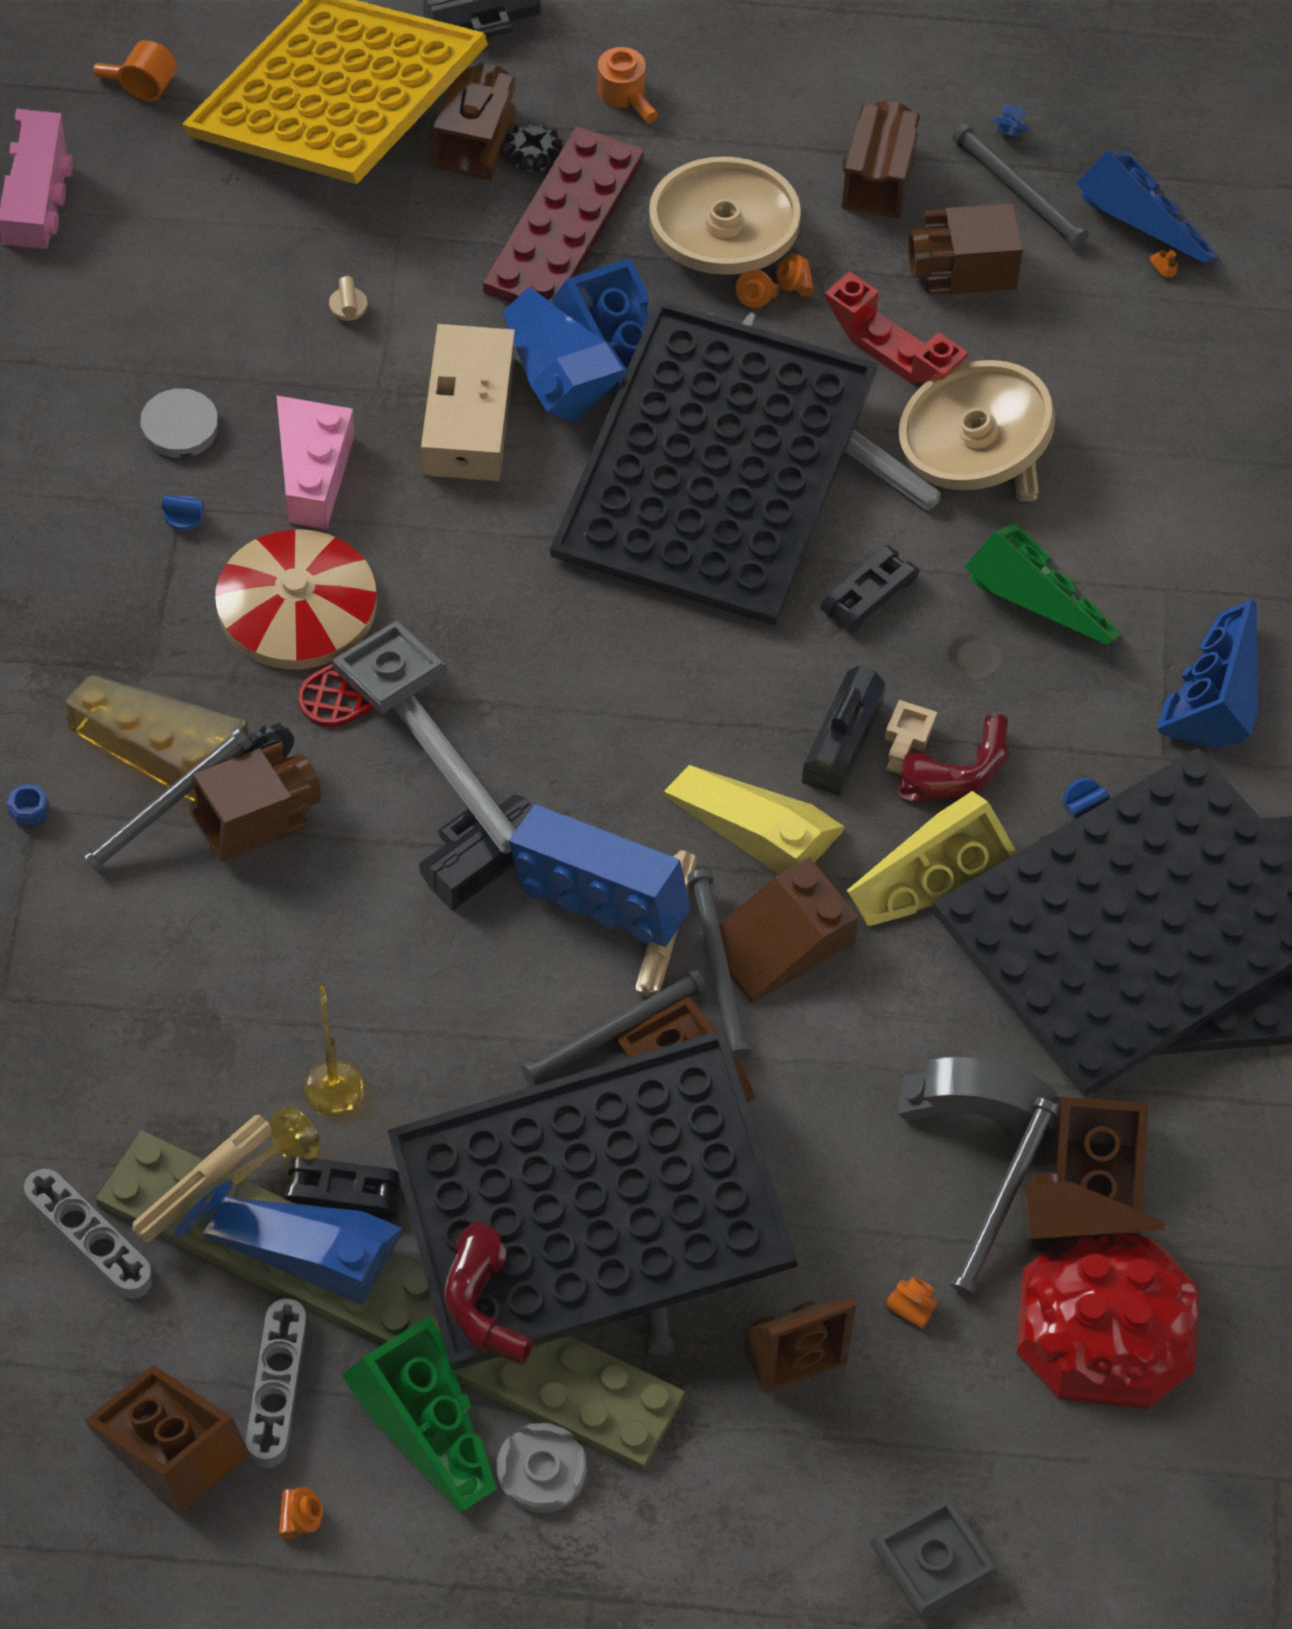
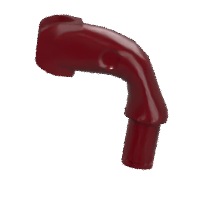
M995 713L985 716L982 744L977 748L975 764L961 766L933 761V757L923 753H909L905 755L899 781L898 797L907 802L925 803L929 799L957 801L971 791L976 794L982 792L1008 761L1009 749L1006 747L1007 717Z
M474 1222L463 1231L455 1248L456 1257L449 1270L444 1293L448 1313L477 1351L483 1354L490 1351L520 1365H524L533 1348L532 1339L499 1326L498 1320L487 1317L476 1309L478 1297L491 1274H498L503 1267L506 1259V1249L501 1244V1237L497 1230L481 1222Z

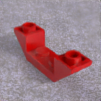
M850 271L825 292L824 298L851 343L909 383L943 380L968 357L966 350L939 332L924 344L877 311L879 291Z

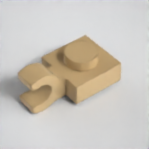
M902 700L898 701L885 734V740L894 742L888 757L890 761L886 770L901 775L905 755L909 754L911 749L924 752L936 723V711Z

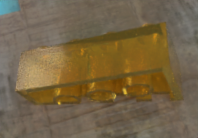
M91 674L85 678L65 701L69 730L168 787L232 735L231 730L235 726H238L249 738L248 723L245 720ZM191 790L185 797L195 801L194 790Z

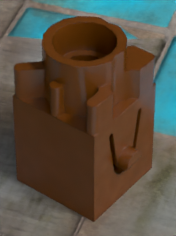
M480 63L473 67L467 66L448 88L433 126L435 168L492 180L503 152L505 134H510V129L516 116V106L511 102L516 88L514 76L509 75L500 66Z
M881 101L874 105L862 104L849 155L842 158L841 169L845 172L841 208L894 218L901 217L916 154L915 145L918 137L919 113L912 112L901 103Z
M1013 203L945 208V210L925 211L924 228L909 230L908 258L911 276L913 279L926 278L929 294H959L1017 289L1023 248Z
M279 742L263 749L253 750L193 774L192 787L195 801L190 803V816L220 862L307 827V822L301 812L320 802L321 789L315 770L304 755L300 753L284 759L283 744Z

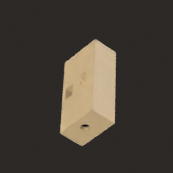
M437 324L421 443L422 476L500 481L515 362V330Z

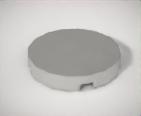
M170 389L158 393L146 403L141 412L140 427L146 445L156 453L170 458H181L180 454L191 453V456L203 452L215 440L218 434V412L213 402L200 392L191 389Z
M550 1423L529 1424L520 1428V1432L515 1433L512 1437L510 1435L503 1442L497 1457L498 1483L505 1497L518 1508L534 1513L554 1512L568 1506L581 1493L587 1478L586 1453L578 1441L574 1439V1435L567 1429Z

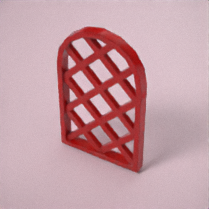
M333 663L313 673L303 682L299 690V706L303 715L312 723L323 727H338L347 724L375 708L370 703L361 707L362 701L366 699L358 692L345 690L347 682L333 669ZM328 676L342 679L340 689L325 687ZM322 678L320 686L313 684L315 681ZM306 690L318 691L315 702L303 700ZM323 693L338 695L335 705L321 703ZM343 696L357 698L355 709L341 707ZM306 707L313 708V712L311 713ZM319 709L333 711L331 719L317 717ZM338 713L348 714L346 716L337 718Z

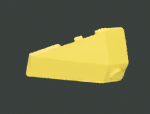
M691 765L668 786L663 795L778 875L808 857L815 863L843 833L845 827L812 804Z
M971 791L935 815L846 891L866 925L872 926L912 915L917 910L931 907L933 902L1017 854V851L989 802Z

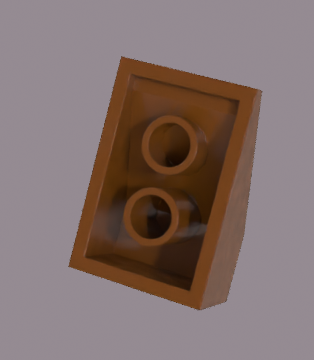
M810 857L775 876L719 925L730 976L751 1003L856 942L859 917Z
M689 996L615 1038L625 1056L630 1058L717 1031ZM730 1048L748 1103L756 1097L741 1061Z
M1057 1097V1105L1060 1107L1055 1122L1053 1172L1060 1173V1180L1075 1183L1142 1212L1149 1103ZM1129 1232V1233H1133V1234H1138V1235H1140L1141 1232Z
M1060 1173L1030 1174V1182L1020 1184L1024 1236L1030 1239L1165 1230L1163 1220L1075 1183L1060 1180Z
M853 1298L828 1299L819 1303L814 1301L805 1302L795 1307L791 1313L777 1318L766 1316L758 1319L749 1328H746L744 1349L764 1393L847 1364L856 1308Z
M155 1365L151 1366L85 1420L88 1428L156 1496L181 1513L250 1456L232 1416Z

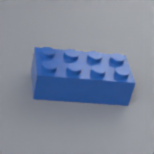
M537 804L533 805L509 840L521 889L528 896L536 900L545 899L560 905L561 908L571 914L580 913L593 918L604 927H615L631 933L642 942H653L666 947L691 910L681 861L675 857Z

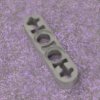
M39 1169L32 1172L26 1178L24 1193L29 1207L117 1294L123 1298L136 1299L144 1296L150 1290L153 1280L150 1264L146 1258L57 1172L50 1169ZM39 1186L45 1189L52 1187L54 1199L58 1204L54 1207L53 1201L44 1193L38 1195L36 1188ZM70 1211H80L86 1216L83 1224L76 1228L64 1226L61 1220ZM100 1239H108L115 1244V1247L109 1255L100 1257L91 1253L90 1248L92 1244ZM121 1259L123 1266L130 1273L135 1274L139 1271V1281L135 1282L132 1279L125 1281L123 1270L118 1265Z
M289 1298L280 1299L268 1308L249 1416L246 1447L250 1454L251 1462L262 1468H273L279 1465L286 1458L290 1441L307 1332L306 1311L298 1301ZM285 1314L293 1315V1322L289 1325L288 1340L281 1339L280 1321H283ZM276 1353H285L293 1359V1362L287 1370L274 1371L267 1364L269 1358ZM270 1394H279L287 1402L281 1411L270 1413L261 1407L262 1400ZM265 1425L273 1426L274 1446L270 1447L269 1453L261 1452L259 1445L263 1444L265 1440Z

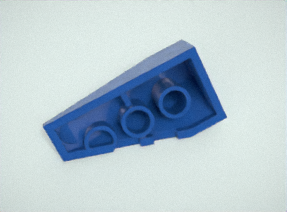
M1106 151L1076 183L1084 191L1081 197L1093 209L1097 210L1100 208L1104 212L1203 263H1214L1219 258L1217 253L1192 224L1186 220L1180 222L1177 218L1180 210L1172 200H1168L1163 195L1156 193L1160 185L1128 151Z
M631 258L566 279L552 298L553 304L562 309L564 313L579 321L592 333L611 344L626 370L649 320L647 305L649 304L648 292ZM624 376L611 388L615 395Z
M530 287L502 312L508 328L515 330V347L528 381L545 410L552 415L576 423L628 372L611 344L592 333L586 326L571 318L562 309Z
M1253 599L1218 614L1199 646L1203 654L1194 665L1185 668L1181 675L1185 683L1179 693H1170L1164 703L1157 730L1161 735L1214 749H1220L1232 743L1239 744L1251 736L1258 712L1257 604Z
M225 1197L205 1229L204 1237L363 1305L401 1237L403 1228L363 1211Z

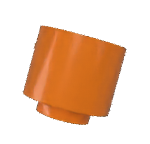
M143 40L134 46L122 66L96 63L93 72L96 78L119 80L122 87L135 98L152 102L161 97L176 73L178 66L175 57L165 46L153 41Z
M616 47L604 52L598 60L597 92L600 99L605 104L616 108L632 106L646 123H652L658 117L657 111L643 97L645 94L646 63L643 56L636 50L627 47Z

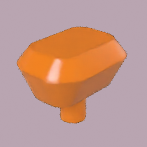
M1162 250L1150 257L1151 264L1162 277L1168 278L1177 274L1178 264L1174 260L1176 256L1175 251L1170 250L1168 253Z

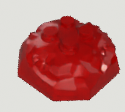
M1129 1232L1063 1237L1023 1268L1016 1354L1057 1399L1148 1409L1195 1372L1199 1287L1177 1265L1175 1259L1162 1245L1148 1237Z

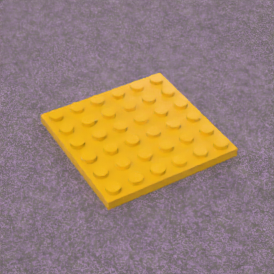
M303 0L192 113L182 126L186 136L358 184L482 52L488 43L483 32L357 0Z

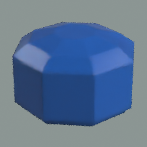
M22 784L9 793L7 802L8 814L17 825L35 826L47 818L49 809L48 796L39 785Z

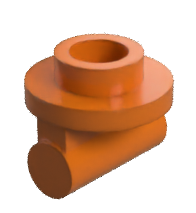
M795 253L788 255L777 267L776 276L779 287L788 292L795 290L802 297L813 295L814 286L808 260Z
M751 270L743 273L737 280L736 294L740 302L745 306L760 308L766 305L771 298H776L780 285L772 282L771 278L763 271Z
M911 1277L909 1282L905 1280L898 1282L896 1289L886 1301L885 1307L923 1330L929 1323L938 1300L933 1296L935 1289L918 1278Z
M300 1487L294 1490L287 1489L282 1491L279 1537L295 1539L297 1535L311 1533L319 1528L323 1516V1505L319 1497L310 1488Z

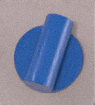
M1006 105L1002 109L1003 118L993 116L992 122L999 124L997 131L1000 133L1018 137L1020 131L1028 132L1029 126L1020 124L1021 120L1026 116V110L1022 106Z
M164 494L162 510H164L166 523L171 528L180 531H187L197 527L204 517V501L187 495L172 496Z
M1081 778L1074 781L1066 789L1063 796V805L1072 819L1075 820L1111 798L1104 787H1100L1094 780Z

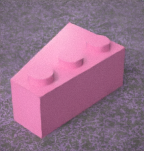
M16 109L14 120L17 122L19 142H11L9 154L15 156L10 176L5 175L0 206L2 245L47 249L51 234L56 235L58 231L59 215L57 208L58 206H63L65 202L66 186L64 179L65 177H71L73 157L68 155L66 151L61 113Z
M277 396L288 523L327 530L355 438L353 409Z

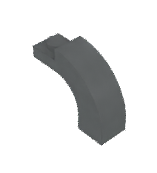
M971 1057L938 1058L929 1060L927 1071L903 1076L898 1115L909 1122L946 1113L976 1114L998 1122L1016 1138L1024 1136L1036 1110L1033 1108L1035 1099L1041 1097L1056 1104L1058 1092L1034 1074L1006 1063ZM1051 1117L1045 1132L1053 1131L1055 1118Z

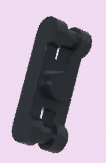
M887 545L832 590L822 601L820 610L829 617L836 616L841 620L840 624L849 633H854L861 627L868 616L901 588L910 586L919 575L920 570L910 561L906 563L899 558V552ZM890 570V571L892 572V574L889 575V574H888L887 572H885V571ZM850 598L857 603L852 608L845 604Z
M297 1156L291 1158L288 1168L291 1180L290 1184L285 1186L282 1198L298 1205L363 1211L380 1219H391L394 1217L397 1202L393 1199L394 1193L400 1189L401 1185L398 1171L390 1168ZM312 1178L320 1179L319 1186L307 1185L308 1180ZM365 1185L375 1186L377 1194L364 1193Z

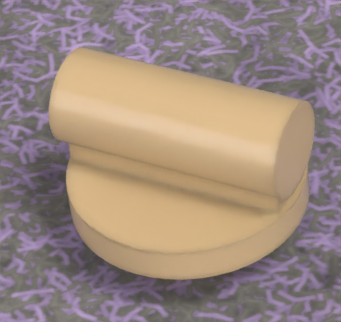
M344 276L339 279V289L329 299V308L331 313L338 319L345 321L355 320L365 314L367 298L362 291L354 287V279L352 277Z

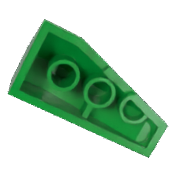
M1016 523L994 531L964 566L972 573L970 575L972 582L983 591L988 592L990 590L993 594L1103 644L1110 645L1122 635L1093 602L1085 597L1079 599L1074 594L1076 589L1072 579L1066 574L1062 575L1052 570L1048 566L1052 560L1049 554Z
M429 1316L362 1357L342 1377L370 1418L459 1513H462L495 1491L497 1487L481 1437L475 1435L468 1413V1410L471 1409L468 1395L462 1394L456 1370L452 1371L450 1368L441 1333Z

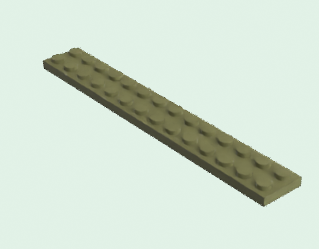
M141 1130L96 1197L97 1207L133 1224L139 1216L190 1173L203 1159ZM230 1172L157 1235L286 1299L296 1300L304 1308L380 1345L387 1343L429 1316L440 1331L423 1265L392 1251L365 1303L362 1305L204 1237V1231L219 1205L197 1226L195 1225L205 1215L203 1212L215 1191L208 1196L197 1220L190 1224L195 1227L184 1235L174 1236L176 1228L189 1211L212 1190L230 1180L234 1183L226 1197L294 1204ZM571 1336L533 1346L531 1354L524 1365L500 1356L455 1371L460 1384L538 1422L563 1427L574 1435L575 1440L641 1472H644L685 1397L684 1390Z

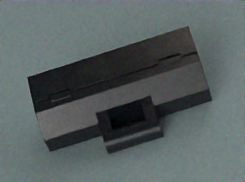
M423 0L424 18L483 32L486 38L511 33L510 21L541 14L540 0Z
M860 665L847 671L803 764L802 783L838 796L841 795L884 701L886 684L875 670Z
M514 794L498 807L517 830L533 805L525 797ZM468 808L438 830L439 836L446 844L420 862L419 869L429 888L435 894L437 893V896L453 911L513 867L515 862L512 851L509 853L501 852ZM471 826L474 827L464 836H462L461 838L459 837V835L466 831L468 828H470Z

